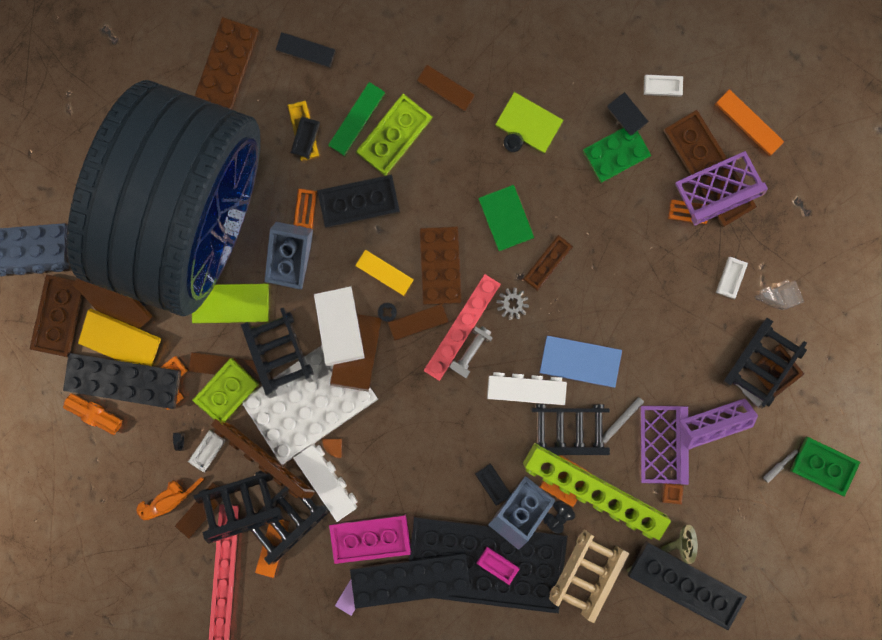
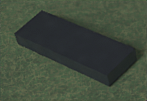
M281 32L276 47V52L329 69L336 50L283 32Z

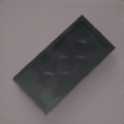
M392 174L317 190L325 228L400 213Z

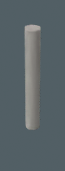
M640 397L603 434V443L606 444L644 403Z

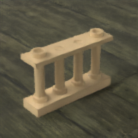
M583 530L582 534L577 538V544L556 585L550 591L549 600L558 607L563 600L582 609L581 615L594 623L629 553L615 545L614 549L610 550L592 541L594 536L588 531ZM588 548L608 557L604 567H600L583 558ZM579 565L599 574L596 584L593 585L574 576ZM570 583L591 592L586 602L566 594Z

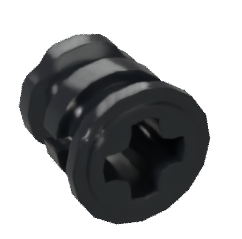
M383 303L378 308V316L381 320L389 322L396 317L397 310L393 304ZM385 308H387L388 310L390 308L392 309L391 317L383 316L385 313L383 310Z

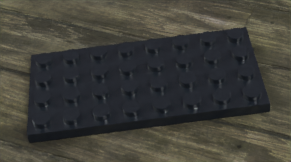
M414 516L409 560L466 553L471 593L437 597L435 599L559 614V607L550 601L549 597L551 589L556 585L564 569L568 536L535 531L529 541L518 550L489 525ZM486 547H489L520 568L510 585L476 563Z

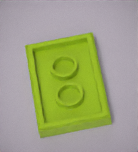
M514 92L495 126L508 134L510 132L519 133L523 137L524 143L545 154L564 120Z
M230 358L192 401L213 420L226 421L260 383L233 358Z

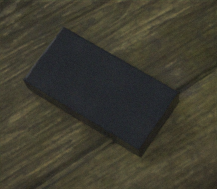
M301 116L291 154L310 159L320 126L319 121Z
M491 463L475 473L496 506L509 498L511 493Z

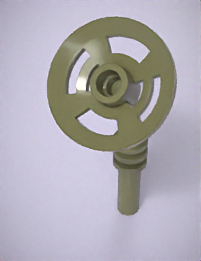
M691 525L683 526L679 538L660 547V549L667 553L678 549L682 560L686 564H692L696 559L698 550L697 536L694 528ZM687 531H688V533H689V535H690V539H689L688 536L686 535V532H687Z

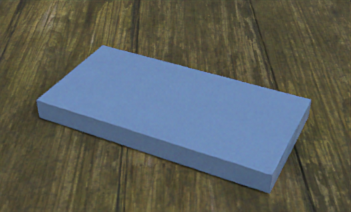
M546 336L539 373L615 388L622 350Z

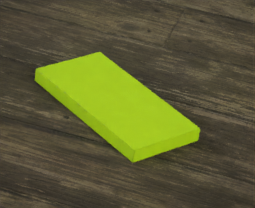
M402 94L356 150V154L382 175L386 176L433 117L405 94Z
M269 284L215 285L203 304L192 313V323L269 322Z

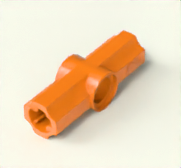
M73 393L64 402V409L81 417L83 422L94 427L97 426L112 435H115L122 425L123 420L105 411L104 407L94 402H88Z

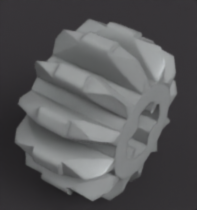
M507 288V296L503 293L499 294L504 300H497L496 302L503 304L497 310H505L502 313V317L509 313V320H512L513 314H515L516 319H520L518 312L523 315L526 314L522 307L529 308L528 304H523L524 301L528 300V297L521 298L524 291H520L517 295V288H513L512 294L509 288ZM509 299H511V301H513V299L517 301L516 309L514 307L512 309L509 308Z

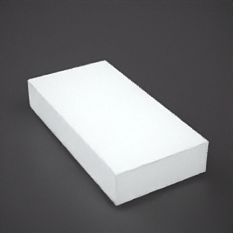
M645 75L643 95L681 97L683 95V76Z
M728 257L716 293L735 299L748 263Z
M209 430L188 462L202 472H206L226 442V439Z

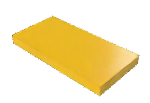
M90 308L87 311L78 344L115 360L152 366L161 338Z

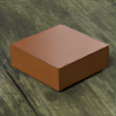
M663 483L662 502L682 505L684 485Z

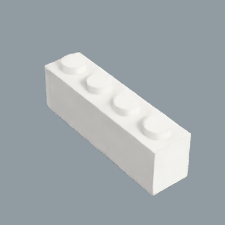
M493 372V376L488 378L487 399L565 405L567 382H562V378L551 377L550 380H543V376L531 375V379H525L523 374H512V377H504L505 373Z
M314 443L293 458L336 522H338L357 508L356 503L358 501L352 493L349 494L345 489L347 485L342 477L338 478L334 473L336 469L331 461L327 462L323 457L325 452L321 446H316Z

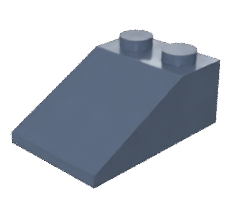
M275 222L270 228L264 282L302 289L311 250L313 229Z
M525 476L488 525L519 550L529 541L556 500Z

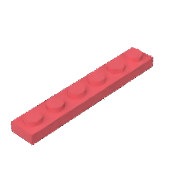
M484 274L427 364L424 372L439 381L441 380L501 285L500 283Z

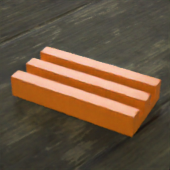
M298 189L293 225L313 229L317 191ZM302 193H304L305 201L302 222L298 223ZM312 194L309 223L306 224L309 196Z
M671 200L668 219L693 223L690 217L673 215V212L690 214L687 209L674 207V205L687 207L684 201ZM691 202L693 208L700 209L703 204ZM704 221L700 224L706 225L707 221Z

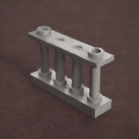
M483 326L473 329L472 333L476 337L461 360L457 362L453 360L449 368L464 378H467L470 371L467 370L469 367L468 363L482 342L486 341L488 343L493 339L490 336L491 331Z

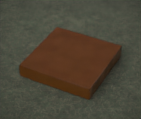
M778 344L771 350V352L787 362L791 359V356L781 344ZM765 356L754 363L776 378L783 371L782 367ZM795 362L772 396H778L804 375ZM754 373L769 392L773 384Z

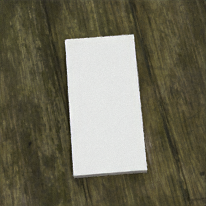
M352 287L314 294L326 366L365 358Z

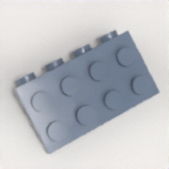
M62 223L0 228V277L6 276V274L24 275L27 272L41 274L44 271L62 272L69 269L66 245L67 225Z

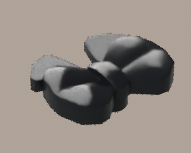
M556 501L553 507L558 515L555 517L547 513L543 520L544 524H547L552 532L560 534L564 531L566 521L574 520L576 514L563 501Z

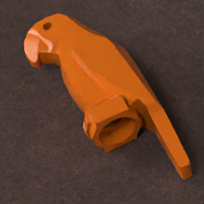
M200 477L185 492H183V488L177 481L172 480L168 483L167 489L158 494L151 504H145V501L140 502L136 509L137 515L142 520H150L171 512L204 481V478Z

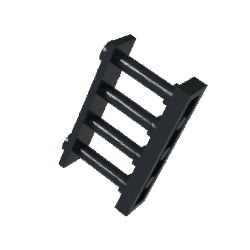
M284 307L280 309L283 317L261 326L255 327L248 322L241 324L265 395L269 398L277 396L276 390L279 386L305 376L309 383L313 382L311 376L314 375L311 365H307L292 325L295 322L291 312H287ZM286 324L289 332L288 335L263 345L258 343L257 337H259V334ZM292 341L295 352L270 362L264 360L263 355L266 351ZM299 359L302 369L276 380L274 378L271 379L269 374L272 371L271 369Z
M766 318L722 382L728 387L731 384H737L761 399L762 402L759 405L761 409L771 405L775 399L772 395L796 359H801L807 351L805 348L807 342L803 341L797 346L773 330L774 328L771 325L774 321ZM769 336L794 352L789 362L763 347V344L760 342L762 338ZM755 352L757 354L758 352L782 367L783 371L779 377L776 378L751 362L750 356L752 353ZM748 368L773 384L767 394L741 378L739 374L741 369Z
M535 404V408H531V412H537L536 444L556 455H610V447L605 446V443H603V412L610 413V409L604 408V404H593V408H547V404ZM545 412H556V443H554V446H547V443H545ZM564 412H576V443H574V446H566V443H564ZM583 412H595V443H593V446H585V443H583Z
M259 471L254 476L211 490L204 489L199 491V494L193 495L198 504L203 503L209 528L202 533L204 540L208 544L284 519L280 508H276L272 504L267 485L268 481L273 480L272 475ZM259 484L266 509L264 512L257 514L254 513L248 488ZM237 491H241L247 514L245 518L240 520L235 518L229 495ZM222 497L228 519L226 524L222 526L216 524L211 500Z
M285 486L271 499L272 504L275 507L279 503L296 523V529L291 533L287 532L279 521L270 523L282 537V542L278 546L273 545L259 528L252 529L251 532L267 549L268 555L264 560L271 565L283 557L330 513L325 505L316 506L310 498H300L311 514L306 520L302 519L286 501L285 497L289 494V488ZM265 506L261 510H259L257 514L264 512V510L266 509Z

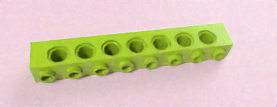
M534 443L523 462L526 468L525 471L529 474L543 477L542 480L549 485H558L559 489L568 495L571 492L576 495L579 501L585 504L586 502L593 504L592 507L601 513L603 511L608 512L612 519L618 522L620 520L626 522V526L636 531V529L643 531L642 534L649 539L654 537L660 541L671 522L670 518L663 512ZM546 462L551 464L548 469H541L542 464ZM561 472H567V476L565 478H558V475ZM578 481H584L582 487H575V484ZM595 490H600V494L598 496H592V493ZM617 499L616 504L608 505L610 500ZM633 508L631 514H625L627 509ZM650 517L647 523H642L644 518Z

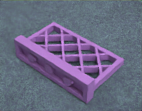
M746 151L675 183L692 216L691 220L694 226L763 196L768 190L765 182L762 183ZM743 158L746 163L745 170L734 167L735 162ZM719 168L730 169L727 178L717 175ZM732 170L743 174L740 182L729 179ZM703 175L713 177L710 186L700 183V177ZM745 175L753 177L756 184L751 186L744 184ZM715 178L725 181L723 190L712 187ZM687 182L694 184L693 193L684 191L682 185ZM728 183L739 186L736 193L732 194L725 191ZM697 186L708 189L705 198L695 195ZM710 190L721 194L718 201L708 199ZM693 198L704 202L702 208L694 210L691 205Z
M641 406V483L689 485V450L684 445L686 434L679 426L680 420L688 418V406ZM645 410H654L659 416L650 423L645 418ZM667 410H676V419L670 424L662 415ZM660 417L668 424L661 433L653 426ZM650 427L659 434L652 442L645 437V432ZM670 427L676 432V438L671 443L663 436ZM660 437L669 444L662 452L653 445ZM670 446L676 451V457L671 462L663 455ZM650 447L659 454L652 462L645 456V451ZM660 456L669 463L662 471L653 464ZM650 466L659 473L654 479H645V471ZM672 466L676 470L677 479H668L663 473Z

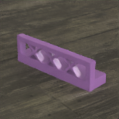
M742 399L680 420L679 426L686 434L684 445L689 450L752 428L758 415L748 401ZM743 406L747 412H738L736 408ZM725 412L731 414L732 416L731 418L726 419L720 417L719 415L720 413ZM710 418L715 420V423L708 424L703 422V419ZM694 424L699 427L691 431L687 425Z

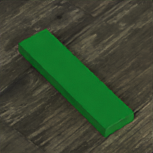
M369 82L328 146L345 157L385 95V91Z

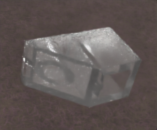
M788 279L777 283L778 287L771 289L769 286L759 290L760 294L755 296L756 300L779 310H786L804 303L796 281L789 282Z

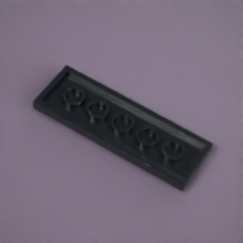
M68 353L63 391L176 409L181 370Z
M647 541L628 573L630 578L728 631L747 598L746 595L686 564L684 561Z
M466 553L350 568L355 609L471 593Z

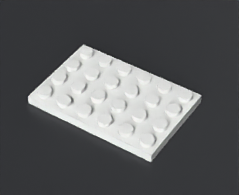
M322 345L305 356L307 365L310 364L314 375L311 376L313 382L309 383L305 376L279 386L276 390L277 396L273 398L267 397L261 386L242 402L281 465H284L378 400L371 387L369 392L330 386L334 365L326 366ZM296 362L274 377V379L276 380L302 369L300 362Z

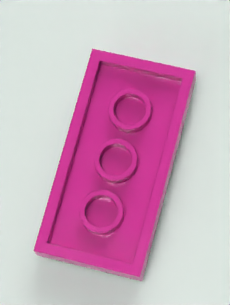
M406 515L329 525L334 564L411 554Z

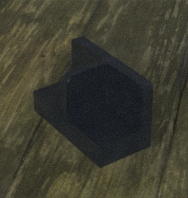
M625 92L607 106V109L616 118V124H620L630 136L649 122Z

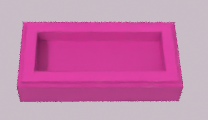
M486 547L476 562L508 585H510L520 569L489 547Z

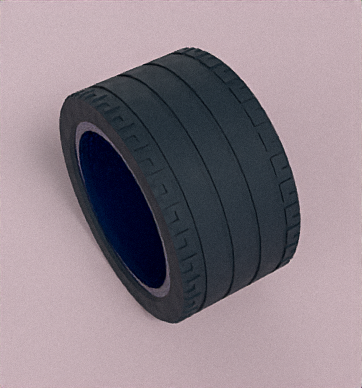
M143 80L128 88L117 99L101 123L88 150L77 180L69 213L66 243L68 262L73 274L82 281L95 284L96 286L184 317L195 312L206 300L219 279L235 246L248 210L258 168L261 142L260 129L255 118L150 80Z

